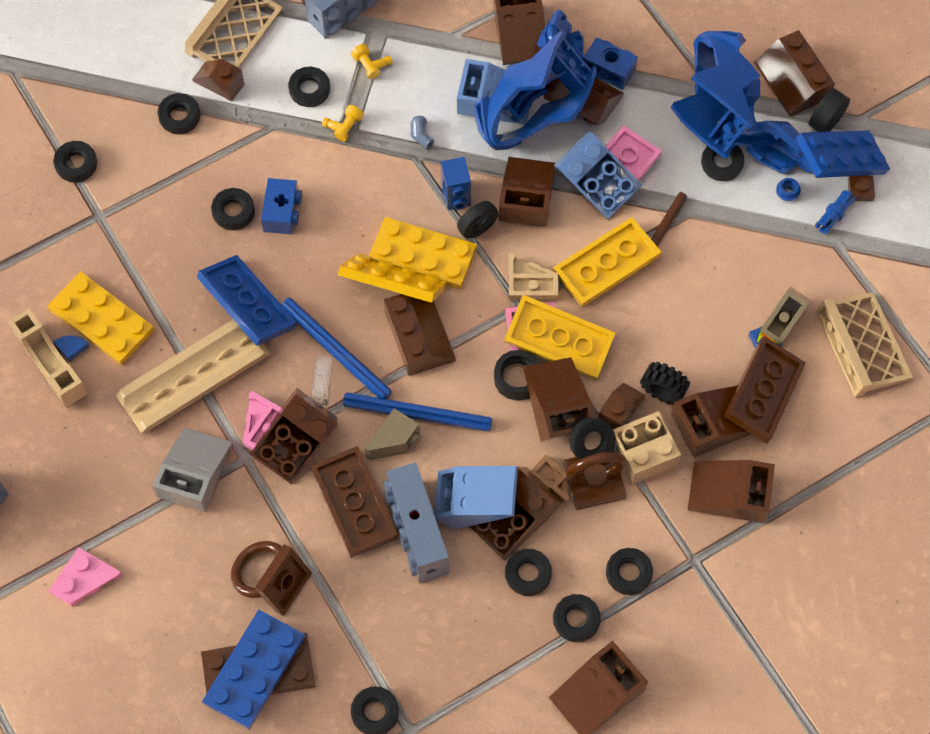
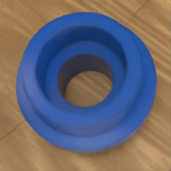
M793 178L781 180L776 187L778 197L784 201L796 200L801 192L799 183Z

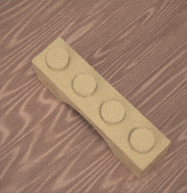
M30 308L8 321L14 335L66 408L87 395L82 381L57 351Z

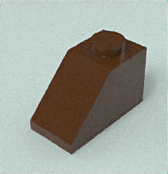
M223 59L205 62L192 79L198 85L231 102L244 86L242 69Z
M622 383L611 393L601 408L598 418L607 422L612 429L626 425L645 398V395Z

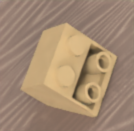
M659 411L613 429L617 451L627 459V465L624 470L632 485L679 465L681 453Z

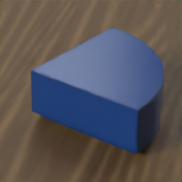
M63 336L53 341L54 345L69 362L89 347V344L84 339L77 336Z

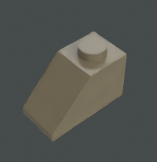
M790 287L760 331L781 345L811 300Z
M393 409L366 445V458L372 460L404 454L410 447L414 448L421 438L419 423Z

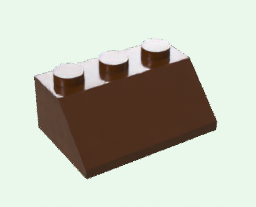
M799 30L779 38L755 60V65L789 116L818 105L835 86V82Z
M595 77L591 92L579 114L584 117V121L592 125L605 122L622 99L624 92ZM557 78L546 84L549 90L544 94L543 98L549 102L565 98L570 91Z
M404 294L384 299L385 314L408 376L456 361L434 301L431 303Z

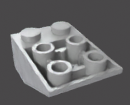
M184 428L158 471L152 486L156 496L206 512L233 443Z

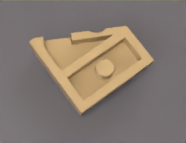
M509 253V300H521L522 295L535 300H558V273L549 269H543L531 261L526 263L517 259L515 254Z

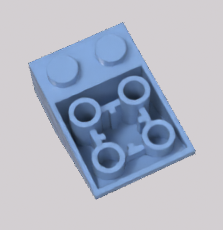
M466 59L457 95V114L475 116L474 105L484 97L488 96L490 98L493 95L506 70L489 62ZM530 108L522 119L517 122H513L510 119V115L506 111L501 110L500 121L525 125L528 121Z
M589 131L554 165L607 219L642 186L603 143Z
M457 466L438 471L434 508L436 521L455 530L513 517L518 467Z

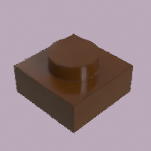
M849 176L848 191L852 193L849 199L854 196L855 201H874L873 176Z

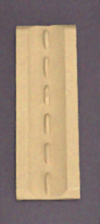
M231 320L120 389L116 397L143 435L271 354L263 343L256 346L234 320Z

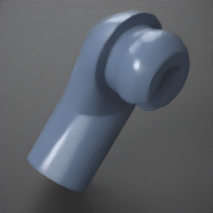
M415 116L410 122L411 137L423 147L429 149L433 145L434 140L424 133L427 120L424 116Z

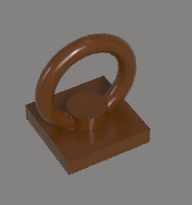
M613 450V452L593 454L580 460L573 457L563 461L576 510L626 499L627 494L620 473L627 465V459L623 454Z
M261 541L246 547L237 556L231 569V581L235 590L241 595L248 598L263 597L276 613L284 616L312 572L292 547L285 544L281 546L272 541ZM269 551L274 553L276 557L256 587L253 588L245 585L241 578V572L247 560L259 552Z

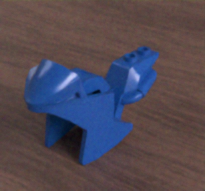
M561 10L554 11L550 21L541 32L537 43L541 50L532 59L508 66L493 95L490 98L488 96L484 97L474 105L475 122L482 139L496 151L511 149L521 144L522 140L550 124L574 120L582 110L591 92L597 72L596 66L589 68L584 62V37L579 30L572 32V25L567 21V16ZM557 78L570 91L563 99L542 104L520 129L507 134H497L501 110L506 111L513 122L520 121L533 102L548 92L549 89L546 87V84Z
M705 31L699 34L693 43L695 74L691 79L695 82V95L675 101L671 105V109L679 120L704 144L723 158L730 156V151L733 147L746 146L748 153L757 162L781 174H787L795 166L807 173H811L812 169L796 141V137L800 133L789 122L767 120L756 122L754 104L760 97V74L740 53L739 49L746 41L743 35L733 31Z

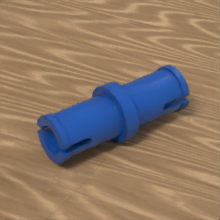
M842 191L835 202L830 203L826 207L825 214L815 223L816 228L823 225L818 230L823 234L829 233L834 224L843 219L845 216L844 212L855 201L854 196L848 199L852 195L851 192Z

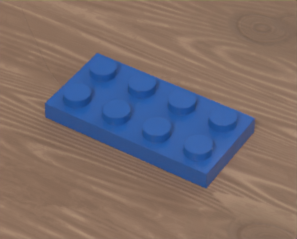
M869 130L804 132L796 137V141L816 178L885 175L890 170L885 156L881 153L874 136Z
M238 255L198 271V280L256 346L295 329L297 322Z
M258 610L205 695L202 703L250 730L304 641L305 634Z

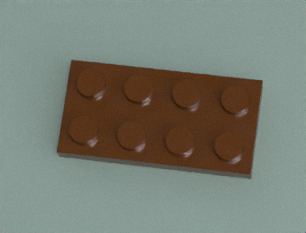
M763 336L757 344L724 417L761 441L768 443L773 437L806 362Z
M358 446L310 465L311 471L351 558L399 538V534Z
M303 633L305 634L304 641L271 695L316 687L307 633ZM236 645L201 651L206 694Z

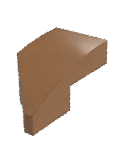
M545 454L531 472L566 503L569 500L566 472Z

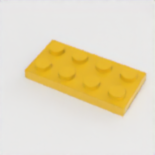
M384 217L369 256L374 261L385 260L392 262L395 267L416 269L419 274H435L440 277V280L447 281L446 286L461 290L477 249V244Z
M631 217L553 267V271L558 273L559 280L583 308L661 257L662 252L634 218Z
M356 254L339 266L338 276L431 303L445 291L447 282L440 280V277L435 274L423 275L410 267L399 268L393 266L394 264L389 261L380 260L378 262L371 260V257L365 254Z
M81 271L47 305L50 312L121 366L155 331L153 325Z
M522 295L503 342L549 361L571 357L578 373L597 380L615 332Z

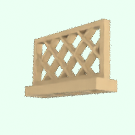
M217 0L185 41V53L192 58L195 55L205 62L234 56V66L240 68L282 12L283 7L272 0H254V3L242 5L241 0ZM269 7L274 12L272 15L261 17L259 8ZM256 8L258 17L245 19L243 10ZM240 11L242 20L229 21L228 14L230 12ZM259 23L261 29L259 32L249 33L247 24ZM243 25L245 34L233 36L231 27ZM227 28L229 37L216 38L215 32L217 29ZM247 39L248 47L236 50L234 41ZM231 42L233 51L220 53L218 44ZM214 44L216 54L207 55L201 50L206 45Z
M874 292L836 301L833 298L823 300L816 313L855 398L864 396L867 391L912 380L911 371ZM869 301L873 309L872 312L869 313L859 308L860 302ZM845 307L851 310L850 317L847 318L841 315L838 308ZM855 313L868 319L865 326L852 320ZM871 321L880 325L882 329L881 335L868 329ZM849 326L862 332L859 340L850 336L848 332ZM865 334L878 340L875 348L862 342ZM881 342L891 348V356L878 350ZM859 348L872 354L869 362L859 356ZM875 356L888 362L885 370L872 364ZM891 364L900 368L903 375L896 376L888 372ZM869 369L882 375L880 381L871 383L867 374Z

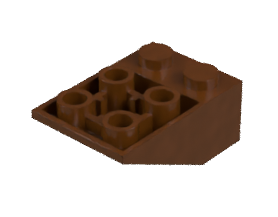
M493 0V11L503 65L517 64L532 59L541 50L537 43L541 32L545 28L542 0Z
M508 157L500 195L498 221L547 226L555 162Z
M571 357L523 367L541 442L569 436L575 425L581 420L590 417L595 418L591 400Z
M738 385L696 393L674 402L671 415L693 457L750 434L724 417Z
M296 388L259 439L250 455L292 484L336 427L338 417Z
M753 460L694 461L687 510L765 523L770 509L775 464Z
M518 467L514 516L469 527L502 559L506 560L551 517L563 501L527 467Z
M611 641L549 696V699L578 734H592L646 690L648 681L616 643Z

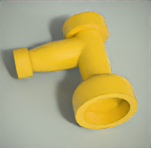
M360 44L351 51L353 59L361 61L365 67L366 75L369 79L376 78L380 75L381 68L393 63L390 55L372 62L369 58L370 50L366 44Z
M353 105L347 106L345 110L346 119L343 124L332 121L327 117L322 121V126L334 130V136L344 142L347 141L349 137L348 132L354 122H359L364 117L363 111Z

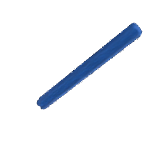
M287 298L282 302L281 305L294 320L372 393L382 399L390 397L392 394L391 389L292 298Z
M348 392L343 397V406L384 414H390L393 409H396L412 419L487 432L490 431L492 426V418Z

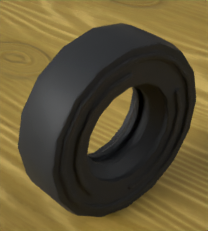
M313 66L302 67L296 70L289 79V94L293 101L300 106H318L329 96L330 80L320 68ZM307 80H312L318 84V89L313 93H304L300 89L301 84Z
M175 93L167 96L159 104L157 111L160 124L166 131L172 134L190 132L197 126L201 116L196 100L184 93ZM176 107H184L188 111V115L183 120L172 119L170 113Z
M73 140L64 143L57 149L54 154L53 163L56 172L62 179L68 182H81L93 175L97 167V158L95 151L89 144ZM76 154L84 157V163L79 168H70L66 165L67 159L72 155Z
M706 146L702 153L701 165L708 177L724 182L732 180L740 174L745 158L739 146L733 147L730 151L729 157L732 163L728 167L717 166L713 160L717 153Z
M228 188L215 196L212 201L211 211L213 219L220 227L226 230H238L244 228L252 221L255 207L253 199L246 191L239 188ZM230 202H238L242 206V211L236 216H228L224 212V207Z
M482 201L474 205L459 219L457 224L458 231L466 239L480 236L497 220L499 215L497 208L490 201Z
M593 417L583 419L577 423L571 431L569 439L570 449L579 460L597 453L613 452L616 442L615 432L611 426L602 419ZM590 432H598L601 436L599 446L593 450L586 449L584 445L585 437Z
M624 548L611 555L606 565V577L608 583L615 591L623 595H635L641 593L649 586L653 577V567L650 559L644 552L636 548ZM627 562L634 563L639 568V576L631 581L623 579L619 573L621 565Z
M522 549L515 552L508 559L505 566V578L509 587L514 592L523 596H534L542 593L548 587L552 578V566L542 552L535 549ZM531 563L537 567L539 574L535 580L524 581L520 578L518 570L523 564Z
M571 594L564 597L556 605L553 612V624L556 631L564 639L571 642H583L590 639L597 632L601 622L597 604L591 598L582 594ZM570 610H583L586 613L587 622L582 627L571 626L566 617Z
M371 686L361 690L355 696L351 704V717L354 725L365 734H385L395 726L399 718V705L396 697L389 690ZM378 701L385 706L383 718L378 721H371L365 716V707L370 702Z

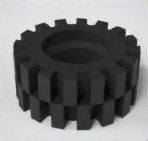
M651 362L640 384H642L641 387L645 389L647 394H652L651 397H657L661 402L665 401L666 404L672 403L674 405V402L683 399L690 386V381L687 380L686 376H682L683 373L681 371H676L673 366L670 368L666 363L662 365L660 362Z

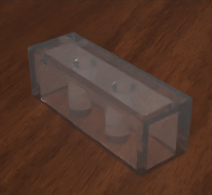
M317 355L311 398L320 405L328 406L334 364L333 356Z

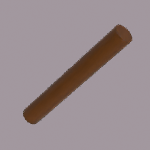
M678 193L653 234L651 240L656 246L661 242L687 198L685 193Z

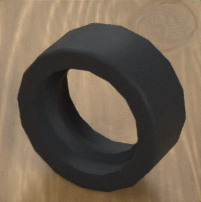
M833 88L820 101L811 115L808 125L818 132H830L848 108L850 98Z
M522 350L509 351L503 354L496 362L494 369L495 386L499 393L507 399L515 401L526 400L530 398L527 385L524 387H514L507 384L503 379L504 369L511 364L519 363L531 366L540 363L529 352Z

